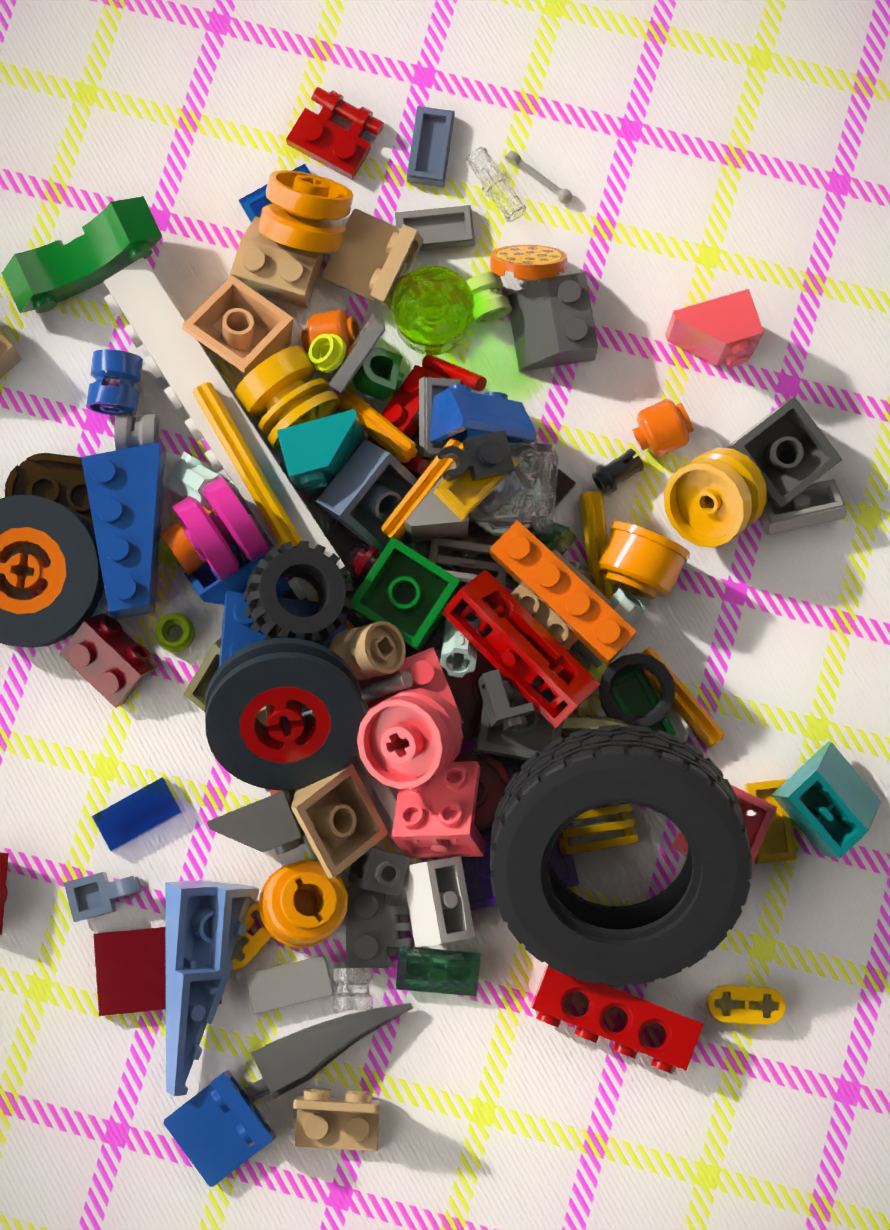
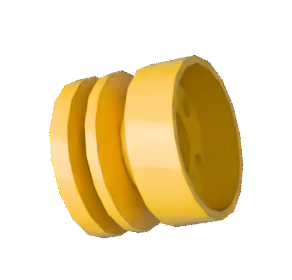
M301 346L285 348L264 360L243 378L234 392L236 398L250 417L264 415L258 425L259 429L263 434H269L267 437L268 442L276 450H281L277 430L327 417L333 411H336L340 405V399L336 393L328 391L329 385L325 379L318 378L312 380L316 373V368Z

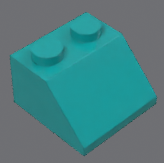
M355 409L277 430L289 478L298 492L305 490L306 494H315L324 491L328 487V483L332 482L348 462L364 434Z

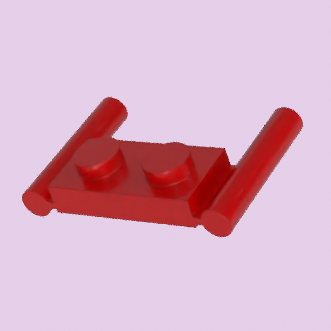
M427 354L422 360V367L418 365L413 367L401 384L399 391L394 394L381 415L411 439L419 428V379L423 377L461 379L462 385L470 386L478 392L485 389L487 380L479 374ZM369 436V437L366 439V440L370 441L371 443H373V444L379 446L380 448L386 450L383 446H381V445H380L376 440H374L371 436ZM417 455L411 458L408 463L400 462L405 468L420 475L429 466V462L426 459Z

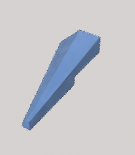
M203 880L165 882L166 1092L172 1096H182L188 1092L189 1088L185 1084L193 1061L199 1060L203 1049L199 1045L207 1023L212 1024L234 964L230 959L239 936H244L247 928L244 920L252 900H257L259 895V888L255 886Z

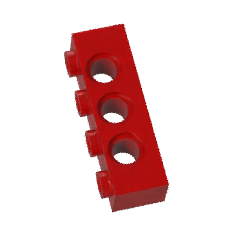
M548 964L530 1008L538 1011L537 1020L559 1028L561 1020L577 1026L574 1035L597 1043L599 1036L615 1042L612 1050L634 1059L639 1051L653 1057L651 1066L673 1075L676 1067L687 1070L704 1025L701 1022L609 985H603V983L598 982L594 984L575 979L571 975L566 976L548 967ZM573 992L582 993L588 1002L586 1011L579 1016L570 1015L565 1007L566 998ZM617 1007L625 1014V1024L620 1030L613 1032L606 1028L604 1015L610 1008ZM650 1023H657L663 1030V1040L654 1047L647 1046L642 1038L644 1028Z

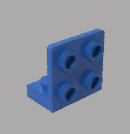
M229 1070L220 1074L207 1087L163 1121L165 1127L209 1187L215 1186L277 1137Z

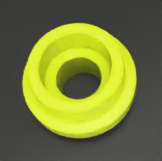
M321 334L317 336L309 348L310 360L315 365V368L323 373H329L337 369L342 364L346 355L345 341L335 334Z

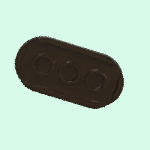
M38 453L27 457V460L23 461L19 466L17 464L10 472L5 484V497L34 495L53 500L80 515L94 531L81 457Z

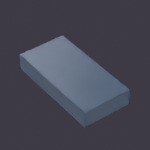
M417 106L406 177L407 183L437 187L445 186L455 111Z

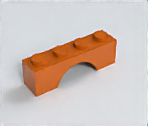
M518 520L489 549L490 557L520 585L530 590L571 629L578 640L607 667L635 638L637 631Z

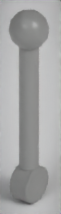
M510 150L505 156L510 164L518 166L556 194L560 203L568 204L572 200L570 190L559 188L524 162L516 152Z

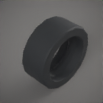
M641 653L623 655L610 663L601 676V685L598 690L601 707L608 718L624 721L628 725L648 727L650 729L666 718L672 709L676 692L673 677L665 664L653 656ZM636 668L647 670L653 674L658 680L661 689L660 700L654 710L640 716L629 715L619 709L613 696L614 684L618 677L627 670Z

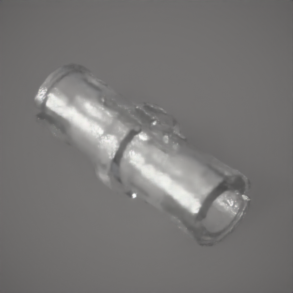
M482 146L473 150L465 158V162L481 182V190L484 195L492 198L506 222L509 223L521 217L527 210V207L521 202L510 186L511 179L507 173L499 170L486 148Z

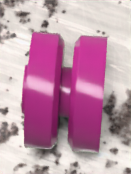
M219 476L203 487V495L212 509L211 513L207 514L200 502L191 496H188L172 508L186 529L183 532L202 561H207L221 582L239 571V562L230 548L231 545L235 544L244 558L251 562L270 550L239 499L226 481Z

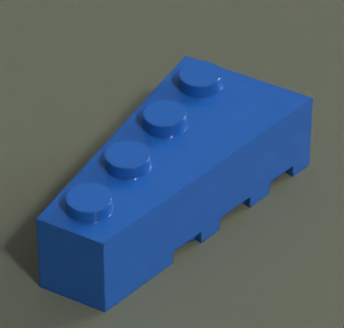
M157 442L81 457L108 611L116 620L153 613L156 608L159 564L158 549L161 537L160 520L164 493L163 477L166 452L162 444Z

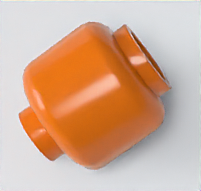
M341 309L313 314L307 321L306 330L301 332L303 349L306 353H309L310 345L317 336L321 334H335L345 341L347 353L360 333L359 324L354 316L350 317L346 311Z
M664 399L641 410L637 415L639 427L632 429L641 450L649 448L652 454L657 457H662L687 445L690 437L689 433L694 431L682 403L675 405L670 399Z

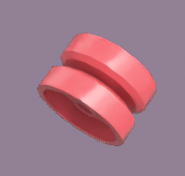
M416 688L404 690L371 708L360 723L357 744L360 758L366 769L382 784L397 789L416 788L451 766L460 753L463 732L460 718L450 702L437 692Z

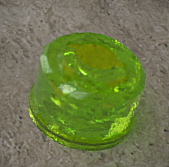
M434 265L417 268L405 275L397 284L391 302L392 316L398 335L408 348L420 354L437 356L454 350L464 341L469 332L474 313V299L467 282L455 271Z

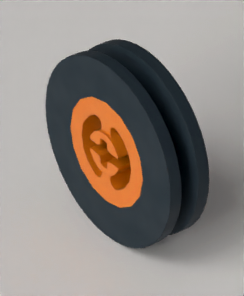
M14 495L1 498L0 643L30 648L58 643L73 635L85 620L91 618L101 600L104 582L95 533L80 515L53 500L34 495ZM24 544H38L47 552L51 564L48 567L41 557L31 554L17 553L11 556L8 561L7 557L14 549ZM28 566L34 568L33 576L25 577L21 575L22 568H28ZM7 578L10 584L23 589L38 590L47 582L48 586L42 594L35 598L20 600L8 591L4 580Z

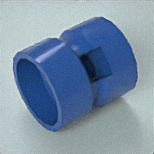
M102 349L94 351L90 375L96 380L89 384L86 408L96 413L116 416L117 413L136 415L139 391L134 385L141 381L143 359L136 354L120 350Z

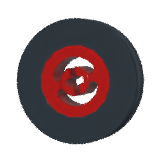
M274 638L256 642L230 656L217 669L209 683L205 697L207 742L219 764L231 775L245 783L270 790L305 788L340 771L351 760L358 749L357 737L360 723L364 718L360 686L349 665L339 655L325 646L298 638ZM302 703L312 710L310 718L304 723ZM264 706L266 707L267 727L256 717Z

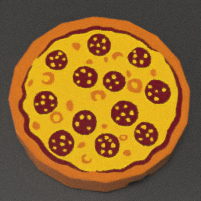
M504 246L490 252V270L502 277L505 276V271L514 272V278H518V280L551 279L558 276L559 272L564 273L567 271V254L560 249L549 246Z

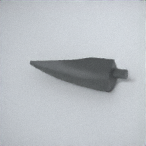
M406 1003L379 1007L340 1016L279 1038L251 1052L263 1077L245 1087L251 1101L254 1102L269 1093L276 1099L311 1080L320 1070L360 1039L412 1010V1004Z

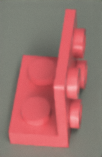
M477 761L453 762L450 767L416 788L398 789L391 837L405 856L408 858L484 856L486 841L474 824L481 769Z

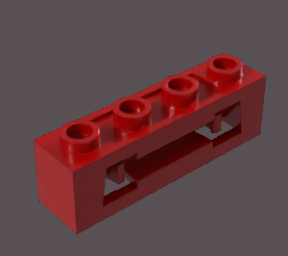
M486 569L462 587L441 611L530 703H534V707L555 728L566 720L601 685ZM476 615L482 620L478 627L480 632H484L489 627L493 631L483 638L466 619ZM541 677L544 680L537 686L540 692L549 688L556 696L551 704L532 688L531 685L536 678L539 679Z

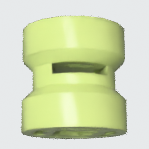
M486 272L464 283L463 287L467 298L473 300L474 307L472 313L476 323L492 322L512 311L508 297L504 296L501 292L503 287L501 276L493 272Z

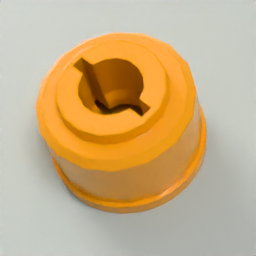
M613 521L610 527L611 534L598 562L599 570L606 574V581L618 588L624 587L633 594L646 599L655 600L657 596H669L683 563L687 562L690 556V552L680 544L653 531L630 523Z
M301 860L290 863L276 870L264 883L258 903L260 919L266 931L278 942L294 948L312 947L328 939L341 926L347 913L348 894L343 880L338 875L335 878L329 879L320 862Z

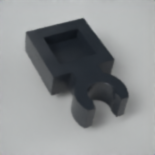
M505 431L468 437L462 442L464 450L456 446H447L437 454L438 459L451 458L456 463V469L447 470L443 474V479L448 481L459 478L467 470H470L472 481L508 475L515 470Z

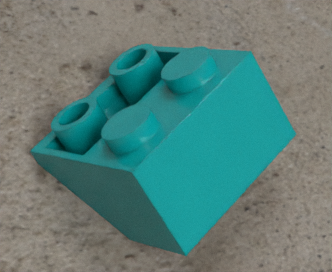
M828 741L772 794V797L822 855L839 859L870 830L882 802L831 741Z

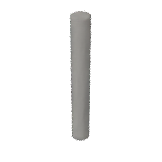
M404 671L360 687L362 700L366 703L409 688L413 685V677L408 671Z

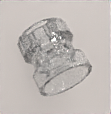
M373 968L333 969V982L337 985V994L333 997V1010L373 1009V996L369 993V984L373 981Z

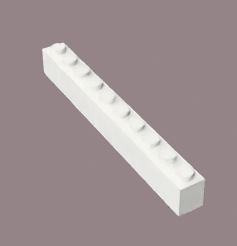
M138 259L104 280L103 282L110 292L104 299L116 317L122 314L126 317L130 325L125 327L124 330L136 348L144 345L148 351L149 356L144 361L156 379L163 375L170 387L166 388L164 392L176 410L184 407L190 416L184 423L196 441L204 438L210 447V450L205 452L206 457L217 473L224 469L231 480L228 483L229 487L241 503L243 501L252 512L249 516L261 535L265 533L272 543L269 550L273 548L278 550L280 545L193 395V390L205 382H210L214 386L302 541H309V548L312 549L317 544L326 547L323 554L329 558L333 553L337 555L198 340L182 329V324L185 320L145 259ZM341 559L336 563L339 569L345 567ZM350 573L345 579L346 583H353ZM294 577L287 581L299 600L307 598L309 601L319 602L316 590L306 580Z

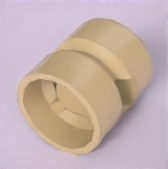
M384 621L337 633L329 646L330 650L339 655L349 665L358 681L391 674L399 670L404 663L406 655L402 634L396 626Z

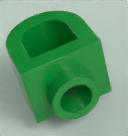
M382 348L372 349L352 378L355 387L361 393L384 402L392 393H397L401 387L404 373L400 371L403 356Z

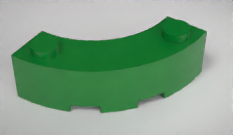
M144 196L111 201L100 214L82 226L83 235L65 245L62 240H56L32 250L15 253L1 274L19 313L35 310L36 313L50 311L56 307L58 302L103 283L104 280L140 258H148L153 253L151 248L163 236Z

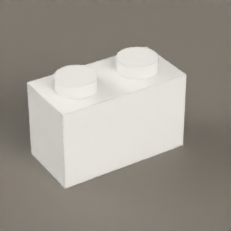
M461 856L408 865L404 886L415 947L444 944L475 937Z

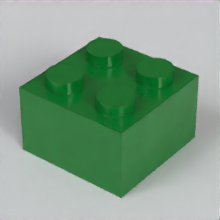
M392 537L352 597L351 608L373 623L384 621L396 626L402 634L404 642L420 653L444 615L441 611L463 587V584L455 576Z

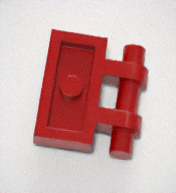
M317 87L312 94L311 100L323 106L320 113L316 114L305 108L286 138L287 145L353 180L371 151V143L362 139V135L367 130L378 136L384 127V122L375 118L371 110L363 106L359 109L344 101V96L332 90L329 93ZM336 114L352 122L348 131L332 122Z

